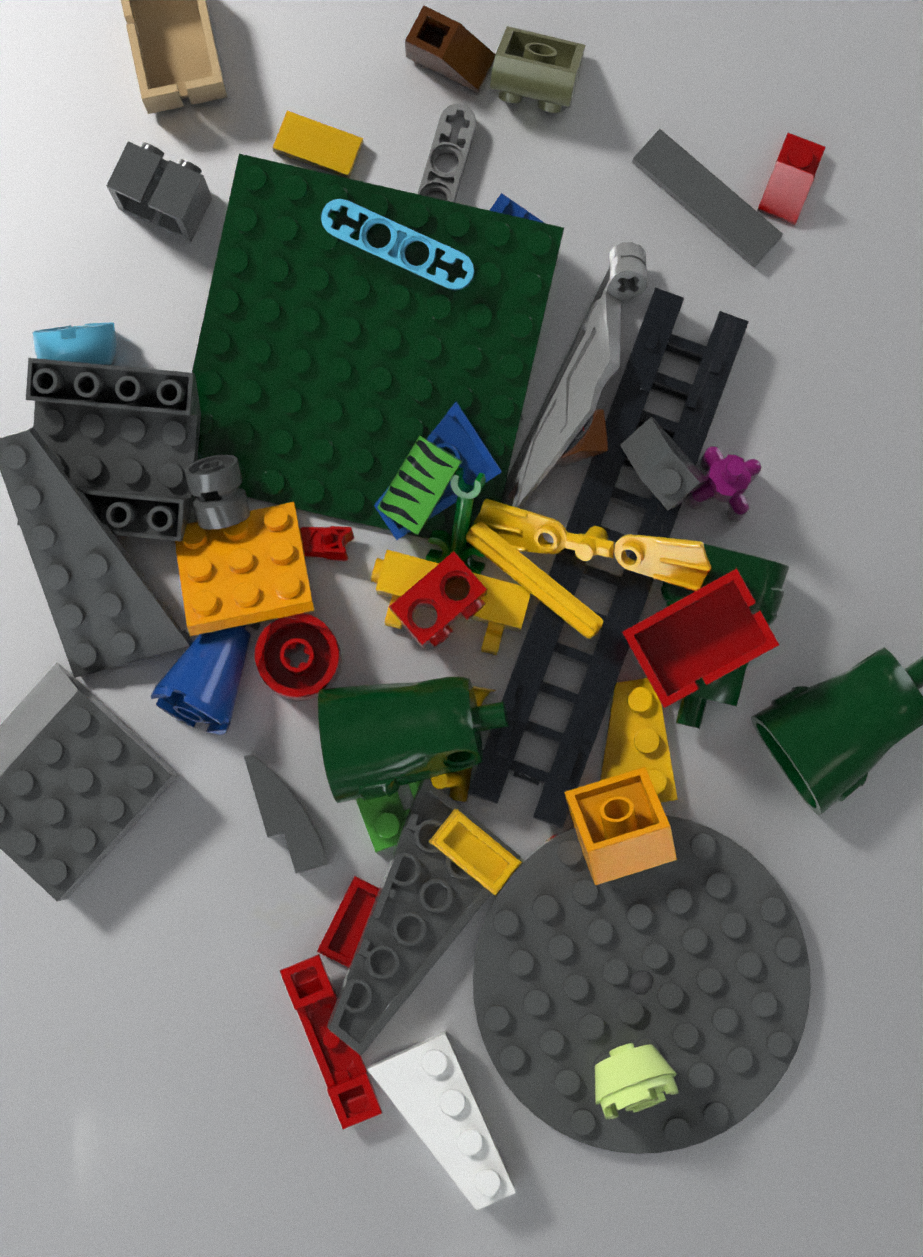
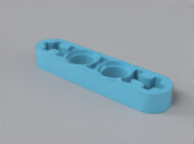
M332 200L322 210L321 221L323 227L332 236L447 289H464L473 280L475 273L474 265L468 256L458 250L348 200ZM342 207L348 208L347 216L359 223L362 214L369 217L360 229L359 240L351 238L356 230L347 225H342L339 230L333 229L335 222L330 218L332 211L340 212ZM376 224L387 226L391 232L390 242L383 248L372 247L367 239L369 229ZM416 241L423 242L429 248L427 261L418 266L411 265L405 256L408 245ZM437 249L445 252L440 259L448 264H454L457 259L463 261L462 269L467 272L464 279L457 277L454 283L449 282V274L436 267V275L427 273L435 263Z

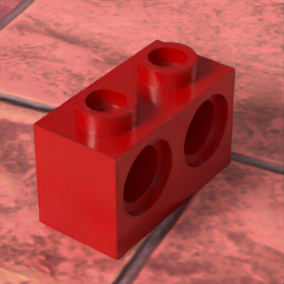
M453 551L392 603L389 608L422 648H425L429 643L436 648L454 632L450 627L451 624L462 615L466 620H469L486 605L482 598L487 594V589ZM461 579L468 584L470 591L464 599L456 601L446 595L445 587L451 580ZM428 606L436 611L437 620L433 626L420 628L413 622L414 612L420 607Z

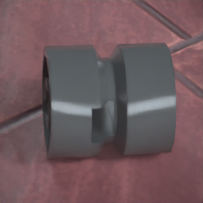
M234 455L210 456L197 460L185 468L189 492L197 497L193 501V508L200 528L208 530L227 528L239 524L250 516L246 492L238 487L243 479L237 457Z

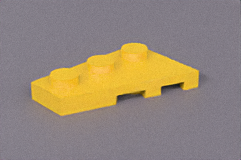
M648 678L618 682L613 690L600 781L645 767L660 803L675 801L678 798L661 702Z

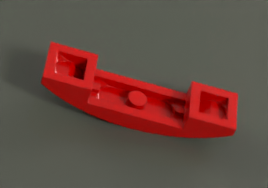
M315 955L279 970L326 1082L328 1094L342 1129L382 1114V1109L362 1056L327 1028L338 996L320 955Z

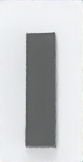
M661 129L653 135L633 158V164L752 266L756 267L782 238V232Z

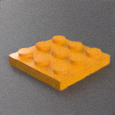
M294 502L251 510L250 516L246 520L227 528L208 530L200 528L197 522L188 523L183 541H175L186 623L190 636L315 611Z

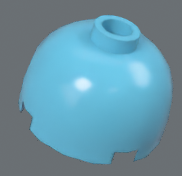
M114 322L89 323L72 327L71 325L32 332L34 349L38 359L111 365L116 354Z

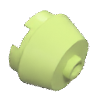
M633 1043L619 1046L609 1051V1058L595 1065V1103L601 1105L606 1119L618 1117L617 1110L625 1108L626 1111L633 1110L635 1113L657 1105L666 1100L664 1091L666 1094L671 1095L679 1093L673 1078L677 1073L652 1044L636 1048Z

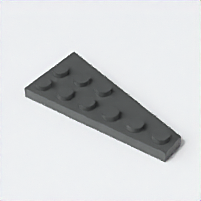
M424 779L420 782L327 1024V1028L361 1056L491 895L488 890L428 842L452 811L458 809L518 860L521 858L520 855L445 792L435 788L429 779Z

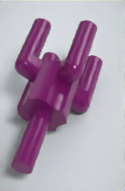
M711 446L706 449L700 460L701 468L708 471L706 475L707 481L689 496L688 505L690 508L697 510L712 498L719 502H727L730 507L727 511L728 519L732 522H738L749 509V504L743 493L760 473L761 464L756 459L744 462V459L737 455L728 454L724 458L718 447Z

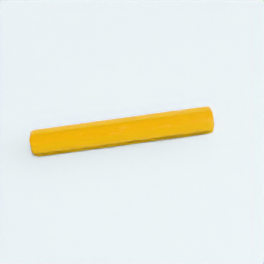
M479 521L469 529L465 536L468 543L584 637L590 639L599 632L604 623L599 615L486 524Z

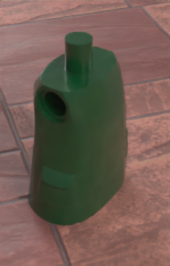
M704 544L712 569L705 577L702 587L737 569L756 604L749 607L751 613L755 614L761 611L770 626L777 618V611L784 595L782 587L789 566ZM663 582V586L660 588L662 598L666 601L665 608L695 592ZM748 663L707 685L703 678L696 680L700 689L681 699L676 723L700 729L707 700L737 707Z
M885 647L881 648L840 675L811 687H793L791 691L772 700L769 707L751 717L752 724L780 769L805 803L817 815H821L834 803L843 801L858 787H862L867 779L868 772L893 745L923 725V696L919 691L923 687V656L904 669L891 652Z
M460 676L443 677L414 683L321 689L318 693V720L323 763L329 787L337 803L360 798L365 801L383 796L390 797L402 785L474 767L482 762L483 759L481 731L508 727L509 725L504 701L477 706L470 678Z

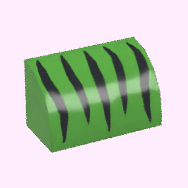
M419 435L377 508L400 525L418 535L463 461Z

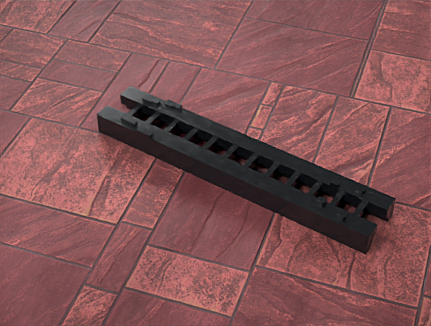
M655 287L605 421L608 451L592 456L566 526L567 532L585 534L589 528L599 526L605 529L609 541H614L615 546L619 538L625 534L601 526L610 501L644 514L637 535L670 538L682 503L668 511L653 493L649 500L616 488L615 484L622 466L634 470L620 445L635 432L636 428H639L650 417H653L696 466L749 321L719 311L707 345H701L671 334L684 298ZM664 353L699 365L692 384L657 372ZM650 390L685 403L678 423L643 410ZM566 548L556 554L549 572L551 578L572 595H575L581 578L616 590L607 616L595 612L603 619L604 623L601 627L602 630L593 655L557 642L565 620L539 600L502 698L506 706L509 725L508 727L492 729L483 750L482 762L478 764L468 790L469 795L497 804L509 771L514 772V777L532 784L539 785L540 782L545 783L532 818L560 829L563 828L569 813L564 792L578 788L630 646L622 632L639 622L654 581L652 577L629 571L625 568L622 576L619 577L586 564L587 561L580 560L574 550ZM625 550L630 552V559H637V556L633 551ZM552 655L588 667L578 694L543 681ZM538 693L573 706L564 733L528 720ZM524 732L559 745L549 773L514 760Z

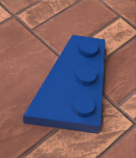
M456 401L428 436L427 440L463 461L460 467L464 468L463 480L466 484L474 485L479 473L485 474L487 482L500 474L502 470ZM450 484L429 519L457 502V495L453 492ZM385 491L374 506L395 539L398 540L411 531L377 508L386 493Z

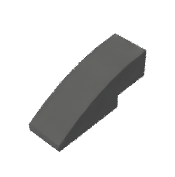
M255 755L244 756L267 837L272 838L282 834L285 835L295 873L330 864L316 827L293 791L272 769Z

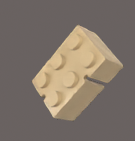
M121 0L141 98L148 114L184 107L182 101L184 98H189L192 105L227 98L207 0Z

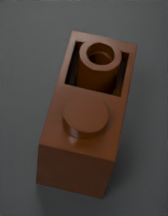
M423 5L405 39L407 58L477 93L495 59V53L461 23Z

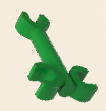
M459 467L451 478L450 483L453 492L457 495L452 535L450 536L445 531L434 530L428 542L440 546L442 551L430 549L425 560L440 563L454 551L471 572L481 575L486 564L474 560L471 555L484 557L485 555L470 543L467 544L465 536L469 531L474 498L483 489L486 478L485 474L479 473L474 485H468L463 480L464 468Z

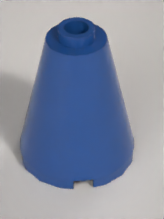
M247 625L199 634L156 685L150 696L151 699L159 698L156 705L160 709L187 725L195 727L197 722L209 724L206 732L219 735L227 733L231 724L251 634L245 629Z

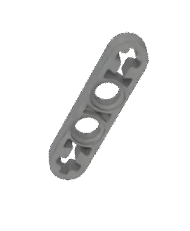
M453 104L443 110L419 187V195L426 196L429 192L440 191L447 197V201L455 203L476 131V118L474 112L469 107L463 104ZM457 116L464 117V125L469 127L459 130L456 145L450 142L452 125L447 122H454ZM451 153L455 155L459 163L454 171L444 173L437 169L435 165L436 158L440 154Z

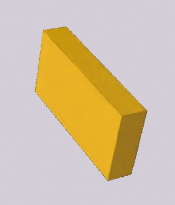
M286 111L272 148L273 152L350 179L364 142L363 138Z
M458 809L452 811L428 841L495 896L522 863Z

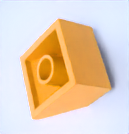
M645 767L564 792L580 846L595 886L677 860L671 826Z

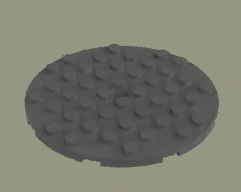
M666 815L671 826L677 860L596 886L584 858L575 827L556 835L542 844L523 861L497 893L480 930L474 955L473 1001L476 1019L486 1050L505 1084L525 1107L553 1129L579 1142L615 1152L645 1154L679 1150L705 1142L741 1122L760 1106L786 1073L797 1052L809 1010L811 984L806 942L794 909L778 882L750 852L729 837L691 820ZM637 971H648L653 977V985L646 994H637L630 987V979ZM629 1043H633L635 1048L649 1044L654 1045L677 1073L673 1078L679 1093L671 1095L666 1094L664 1091L666 1100L657 1105L635 1113L633 1110L626 1111L625 1108L617 1110L618 1117L606 1119L601 1105L595 1103V1065L609 1058V1051Z

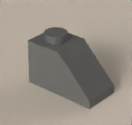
M650 417L620 445L641 481L668 511L678 507L707 481V478L653 417Z

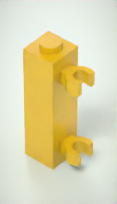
M387 549L384 559L377 558L375 561L371 582L377 583V594L391 598L390 606L439 563ZM473 573L487 589V594L482 598L486 605L470 619L488 624L481 652L497 656L504 629L521 632L531 593L523 586ZM461 579L451 580L445 587L446 595L456 601L464 599L470 591L468 584ZM388 607L384 621L385 626L401 630V622Z

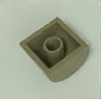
M507 26L495 54L490 89L498 90V97L508 103H520L523 97L539 100L538 107L550 113L560 112L562 106L570 108L586 45Z

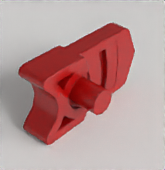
M351 527L300 528L305 556L326 558V560H348L345 546L354 539Z

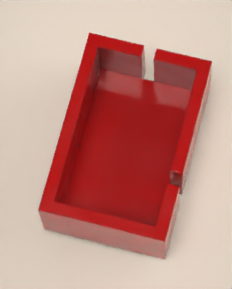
M737 569L622 632L664 708L700 689L696 680L703 678L707 685L779 646L761 611L755 614L751 613L749 607L756 604Z

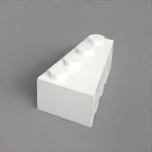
M446 1031L368 1066L367 1070L476 1211L516 1193L511 1176Z

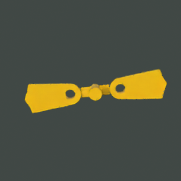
M489 499L483 501L481 510L474 521V524L479 521L486 524L519 552L557 554L566 548L574 550L576 556L582 561H589L595 555L613 559L615 556L617 562L629 571L693 591L701 589L705 577L712 569L702 541L628 534L619 538L614 546V541H609L608 534L602 527L593 526L585 534L569 533L559 521L553 518ZM543 533L550 534L554 543L547 542L543 537ZM625 550L633 551L637 559H630L626 555Z

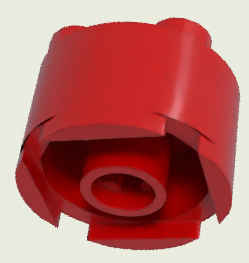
M300 613L281 617L271 622L263 629L255 646V662L262 680L275 693L286 699L305 701L317 698L319 690L331 688L340 673L342 655L336 637L323 621L309 614ZM303 647L304 653L309 657L307 663L301 662L298 668H296L288 656L290 652L297 653L299 648Z

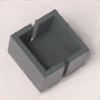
M128 141L106 185L118 209L149 223L152 222L156 212L159 211L163 214L157 224L158 227L192 241L212 200L204 175L201 174L202 170L193 163L183 159H179L178 163L164 160V152L149 143L142 142L138 146Z

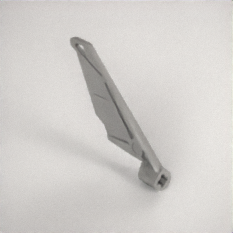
M633 242L620 243L609 252V269L506 479L502 497L503 504L520 509L524 508L525 503L594 414L602 388L612 374L614 375L619 369L621 348L620 302L643 294L647 288L646 251L640 245Z

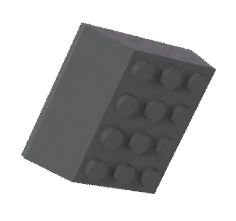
M59 663L52 667L0 725V849L57 902L68 899L180 776Z

